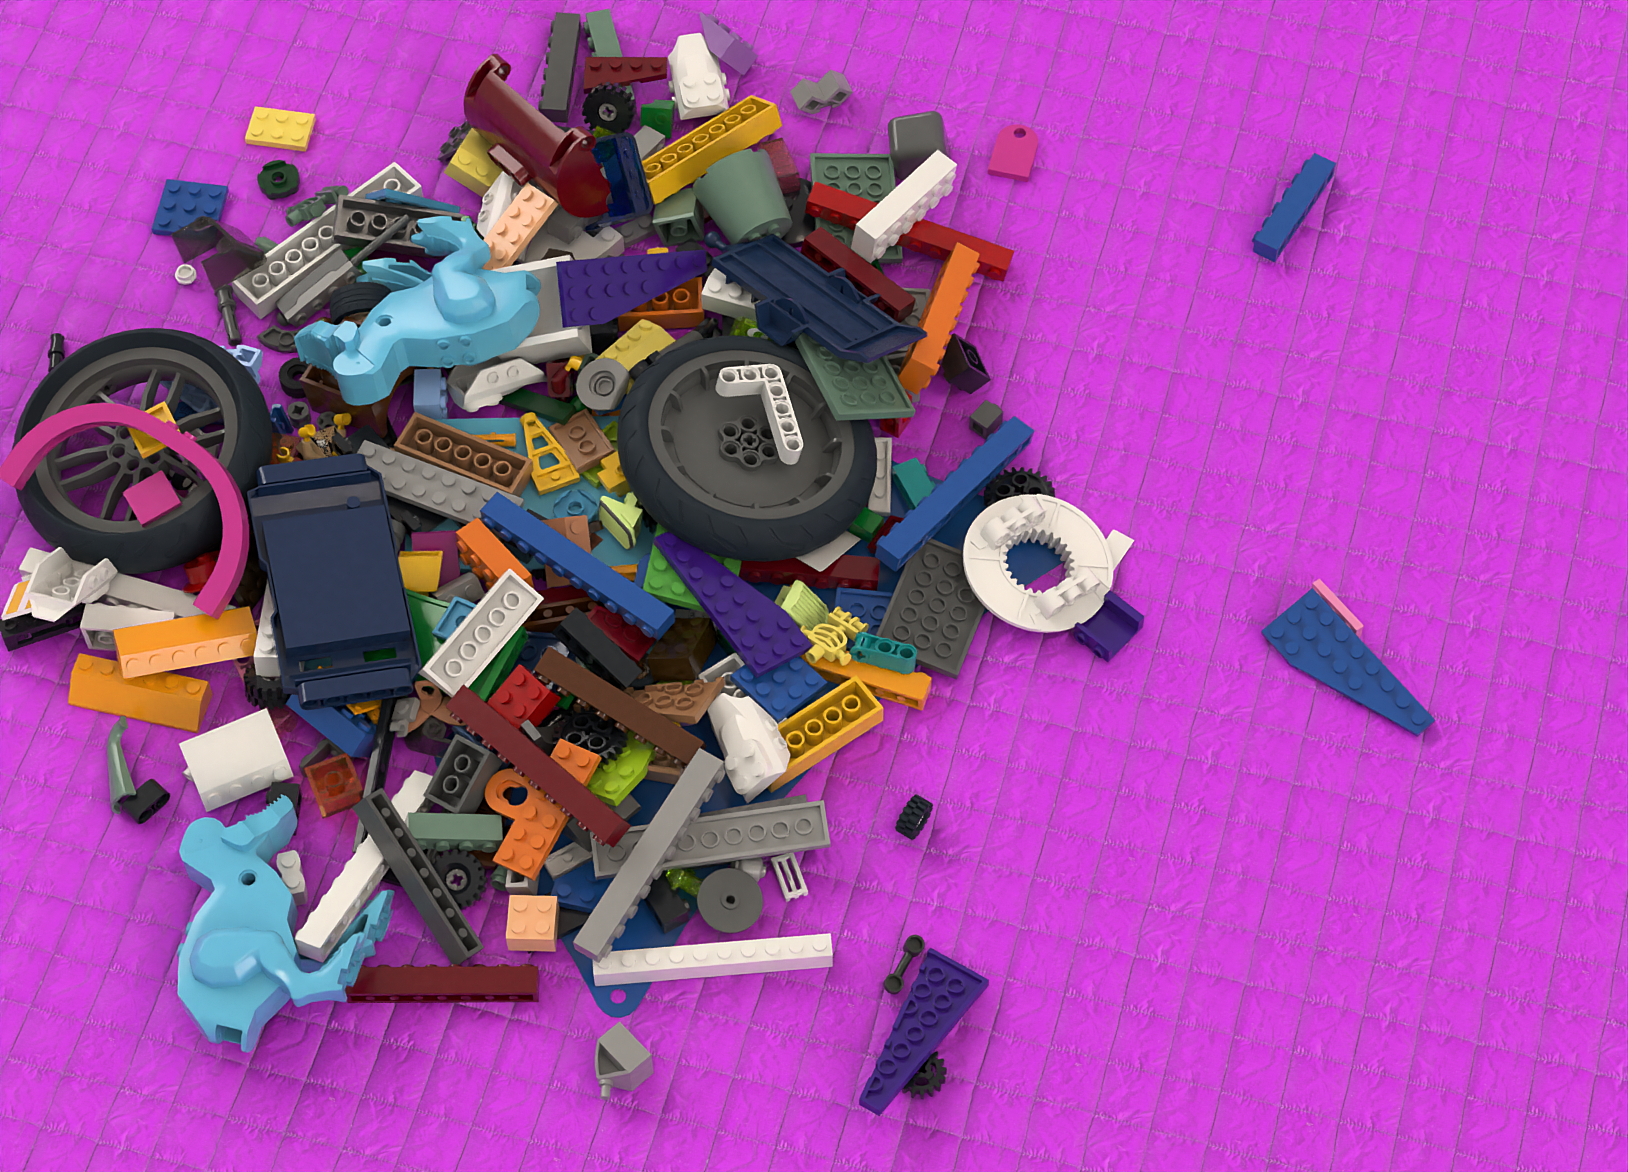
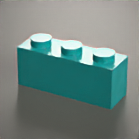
M917 457L892 467V479L910 510L917 508L920 500L924 496L928 497L936 486L934 481H930L927 477V469L924 464L919 463Z

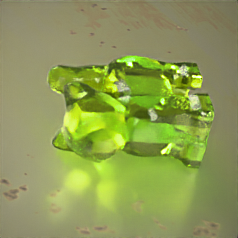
M675 868L670 869L666 874L672 890L679 887L697 898L704 879L697 877L696 872L690 868L687 870Z

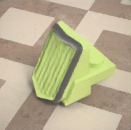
M633 492L627 493L624 504L602 496L598 507L599 520L602 521V524L625 549L631 550L634 548L641 532L642 504Z

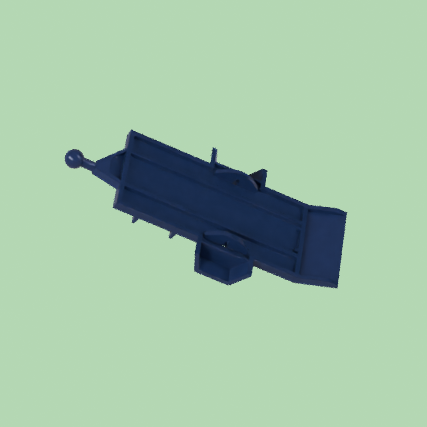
M714 231L708 232L704 237L707 247L717 248L722 252V255L712 259L711 265L726 276L725 284L735 282L752 294L751 303L760 300V302L754 304L757 328L780 346L794 342L804 332L838 358L869 363L927 337V332L920 327L900 324L873 304L881 295L877 293L866 297L846 279L844 268L841 267L828 273L775 234L759 240L730 245L722 242L720 235Z

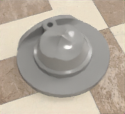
M601 358L587 364L578 376L576 383L578 397L585 406L593 410L605 411L615 409L624 397L630 375L628 370L614 359Z

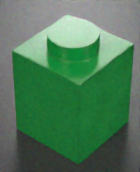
M864 507L849 527V533L870 543L883 526L884 517Z

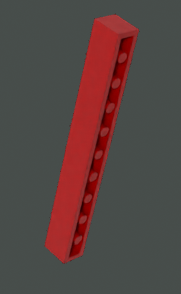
M815 181L807 200L805 213L855 231L856 224L879 203ZM925 219L916 221L908 233H903L899 236V240L895 244L908 248L913 252L928 255L933 259L945 261L958 242L980 254L977 260L980 265L976 273L1002 282L1005 280L1014 254V250Z

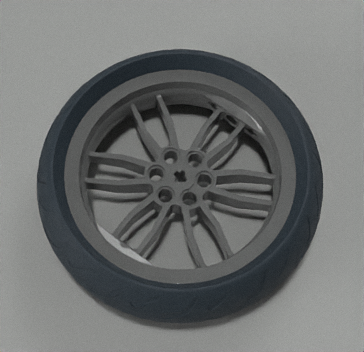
M140 328L114 333L97 339L81 347L56 365L43 378L26 403L15 431L12 450L29 431L47 418L76 406L93 403L115 404L108 398L110 395L140 383L147 382L140 405V410L146 411L153 407L160 381H173L165 399V403L173 416L177 409L184 384H189L203 390L218 407L189 415L176 421V424L179 426L180 432L184 434L186 431L190 433L197 428L223 419L224 429L196 436V443L205 449L223 443L218 460L225 466L236 482L248 515L247 491L258 487L256 470L262 466L271 465L273 451L272 424L264 395L249 371L225 349L206 338L184 331L163 328ZM108 426L93 428L113 443L83 449L64 456V452L70 437L65 439L43 458L22 491L16 489L18 500L26 517L34 529L55 549L61 547L72 560L94 566L105 558L109 559L117 569V573L121 574L149 573L179 566L195 559L201 554L207 553L220 544L223 538L220 505L207 478L202 481L187 466L172 458L173 455H178L179 453L168 446L143 459L128 428L124 426H117L115 429ZM92 462H103L89 471L62 481L61 471L64 469ZM160 470L165 475L172 470L190 479L198 486L192 489L186 498H182L175 491L182 505L144 528L139 520H137L130 505L128 506L124 521H111L116 506L123 496L122 492L128 488L130 483H133L134 486ZM116 475L107 492L99 518L83 512L72 502L67 494L69 491L97 484Z

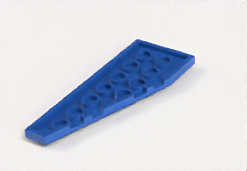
M1313 588L1261 631V634L1292 667L1330 686L1331 689L1358 704L1366 706L1374 713L1393 721L1394 724L1410 733L1419 736L1435 722V719Z

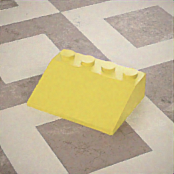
M471 128L443 173L479 196L484 197L502 173V170L487 154V150L492 145Z
M642 319L595 360L601 358L614 359L621 363L629 372L639 361L646 359L647 356L656 350L658 352L676 340L661 326ZM631 377L625 394H628L635 382Z

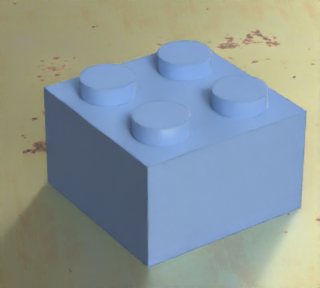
M414 369V411L432 419H448L446 403L449 402V393L446 390V377H442L441 369Z

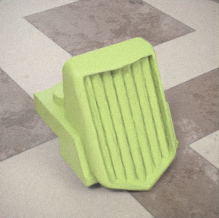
M795 580L792 587L783 585L774 603L789 614L799 629L804 625L806 629L812 631L818 624H827L829 615L827 605L802 581Z

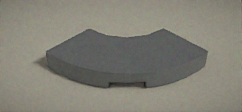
M273 325L259 334L257 338L261 344L271 350L283 353H297L294 337L303 328L295 331H286Z

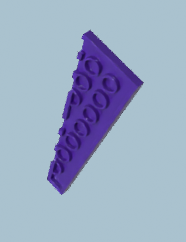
M930 948L927 951L924 963L920 966L916 980L913 981L907 1000L904 1001L895 1020L893 1030L884 1044L882 1054L876 1061V1067L859 1098V1105L880 1116L989 986V979Z

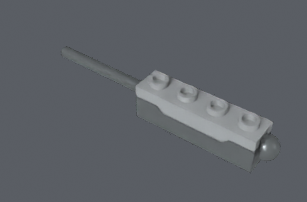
M405 214L352 258L342 249L335 252L275 302L281 311L277 314V322L281 326H288L291 323L296 328L304 324L309 317L321 310L330 301V297L336 289L354 283L357 277L362 275L357 268L360 262L412 221L411 218Z

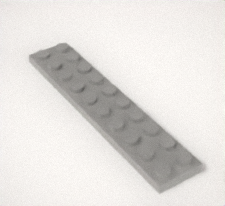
M824 800L698 817L694 822H690L687 827V835L682 841L679 840L677 842L674 855L670 860L666 859L662 867L663 870L829 848L831 845ZM649 824L630 827L614 848L608 844L600 845L592 838L595 834L590 832L596 880L616 877Z

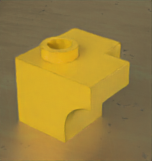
M618 451L600 460L604 470L597 473V478L608 493L615 492L620 498L630 492V486L620 465Z

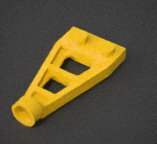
M533 412L524 414L519 421L525 433L528 458L533 461L531 479L539 496L579 482L580 475L564 452L565 450L538 420L536 414ZM543 436L548 445L535 450L532 439ZM552 453L559 460V464L542 470L539 465V457Z

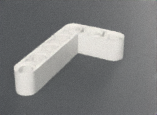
M774 364L723 368L719 373L716 383L717 393L725 397L761 394L781 461L789 465L797 463L803 448V440L780 368Z

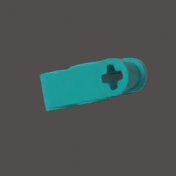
M866 632L856 634V643L849 652L853 660L897 671L902 674H910L915 670L917 650L914 646L874 636Z

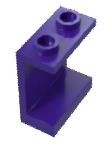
M1109 590L1104 595V603L1101 608L1083 625L1079 622L1075 624L1074 637L1080 644L1089 647L1098 658H1103L1109 662L1143 628L1145 616Z

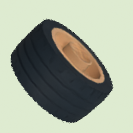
M356 282L336 289L330 297L332 324L339 325L345 316L364 322L370 311L392 291L387 286L374 282Z

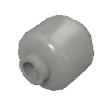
M762 857L731 861L730 868L749 874L757 883L766 874V864H763Z

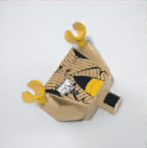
M349 413L335 415L333 420L338 425V428L332 426L317 432L313 424L300 428L298 434L303 440L296 446V449L301 453L303 459L311 460L338 456L332 448V436L339 432L343 438L346 437L344 425L350 424L351 415Z

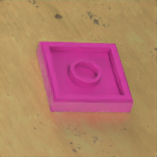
M162 470L122 492L143 528L182 505Z

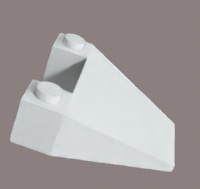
M559 204L553 210L550 216L553 215L561 207ZM548 217L534 235L525 255L524 263L541 260L549 248L572 252L575 260L606 258L608 255L618 257L625 251L623 236L607 225L595 237L582 231L577 239L575 238L570 244H567L548 234Z

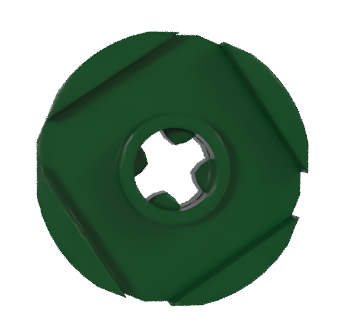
M283 160L271 161L262 167L263 170L257 175L261 192L270 200L287 197L297 193L299 190V172L292 163L290 165L286 164ZM276 177H280L283 180L276 182Z

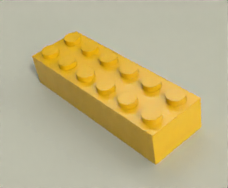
M857 675L778 725V730L787 743L790 759L786 772L767 787L771 793L883 721L882 705Z

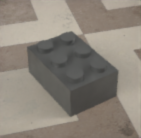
M456 734L423 796L455 814H475L485 796V788L488 781L498 772L503 761L496 754Z

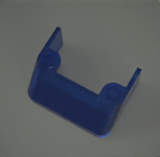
M623 132L596 138L595 147L591 152L597 164L603 163L606 178L610 182L613 203L607 205L608 212L601 214L602 220L586 226V231L642 217L649 214L653 208L635 137L631 133Z

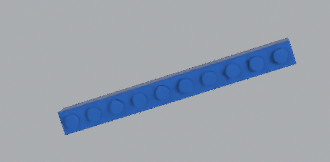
M1015 416L1009 421L1005 420L995 434L991 433L982 446L979 445L974 449L969 459H963L955 472L951 471L942 484L938 483L933 488L928 497L924 496L918 503L917 508L909 510L901 523H895L886 537L884 535L880 537L876 543L875 557L896 572L1031 444L1035 430Z
M496 492L480 510L482 523L488 529L496 530L504 540L512 541L522 552H528L533 555L538 563L541 565L546 564L552 568V571L557 576L567 578L575 588H581L586 591L588 596L594 601H601L610 612H617L623 616V619L628 624L639 627L647 637H654L659 641L675 622L673 609L499 492Z

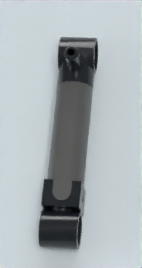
M706 318L695 329L658 352L656 350L647 356L646 359L639 361L629 370L630 377L636 381L647 367L665 353L677 347L700 339L722 336L723 331L717 326L719 324L716 318Z

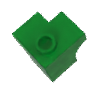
M654 99L653 103L642 104L640 126L644 127L646 125L651 127L653 130L665 135V138L671 139L675 101Z

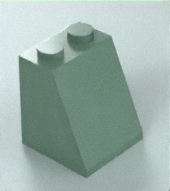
M693 188L680 190L665 198L663 202L655 205L653 225L664 247L683 244L691 237L695 241L704 240V207L694 195Z

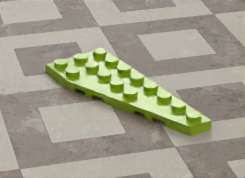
M694 680L659 681L657 684L681 682L682 685H689ZM628 730L627 747L622 748L623 753L616 754L617 760L608 759L609 765H606L604 762L600 763V768H596L586 786L603 802L616 807L646 776L648 772L647 766L656 756L655 751H653V745L648 742L645 745L641 744L633 738L635 734Z

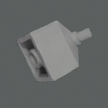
M620 1021L597 1040L595 1072L596 1079L601 1088L600 1099L609 1100L610 1091L613 1087L633 1091L654 1073L652 1055Z

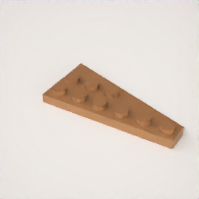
M716 677L715 682L704 683L703 679H699L689 685H682L681 682L646 685L645 690L634 691L633 687H629L623 692L671 722L697 724L725 686L724 677ZM575 703L573 705L574 711L580 713L582 706Z

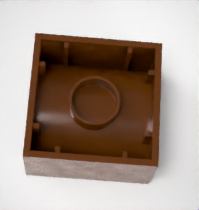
M345 316L340 324L344 321L354 322L359 328L363 322ZM310 364L299 380L312 411L320 414L333 412L336 415L349 413L351 415L350 426L360 429L369 424L379 437L384 438L388 433L387 412L395 390L407 376L414 375V369H427V367H407L400 373L389 396L366 405L347 404L342 398L337 379L327 369L324 370L323 368L321 370L316 365L312 366Z

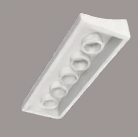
M509 568L418 673L452 698L462 685L469 687L544 598Z

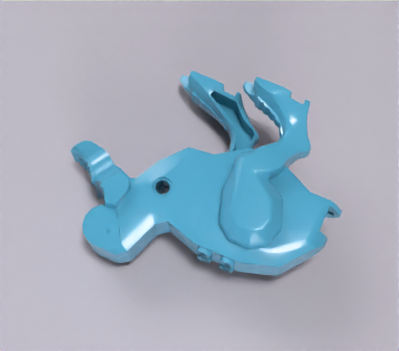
M450 216L418 219L417 224L422 231L412 235L411 242L425 247V253L428 255L446 256L443 261L434 265L432 273L421 268L413 260H410V263L397 262L394 258L363 261L362 266L367 273L358 276L356 282L378 283L387 286L392 292L370 311L359 328L354 322L344 321L342 324L333 325L320 320L300 330L294 337L295 345L301 362L306 360L307 364L311 363L312 366L316 365L317 368H321V370L324 368V370L327 369L329 373H332V376L338 381L342 398L347 404H372L390 395L400 373L409 366L451 368L454 365L475 366L486 362L490 358L515 350L533 331L537 323L540 307L536 296L541 289L540 280L526 270L502 273L482 269L490 260L491 253L489 245L480 239L475 232L471 218H466V222L454 221Z
M282 794L281 799L277 798V802L273 801L274 804L270 803V806H266V810H262L263 812H258L259 814L254 813V815L250 814V816L245 815L246 819L244 821H238V824L227 828L215 818L204 817L195 820L187 828L179 850L189 879L212 894L197 912L193 922L187 924L185 931L186 941L178 947L177 994L184 1011L209 1042L220 1044L225 1040L241 1044V1051L245 1053L253 1050L261 1028L291 998L297 1007L325 1000L346 1002V986L353 987L363 959L375 956L374 943L375 941L382 942L394 911L391 909V903L395 891L382 890L372 900L366 902L365 907L360 910L359 915L348 926L323 963L298 954L295 937H293L298 911L293 896L277 872L268 865L272 856L289 844L298 822L292 802L286 795Z

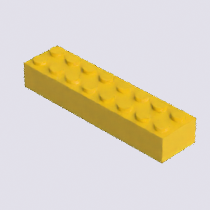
M753 95L735 104L624 172L630 193L653 204L663 202L668 196L679 192L684 186L694 183L698 177L707 174L706 169L717 161L757 144L760 139L773 134L775 130L782 127L777 104Z

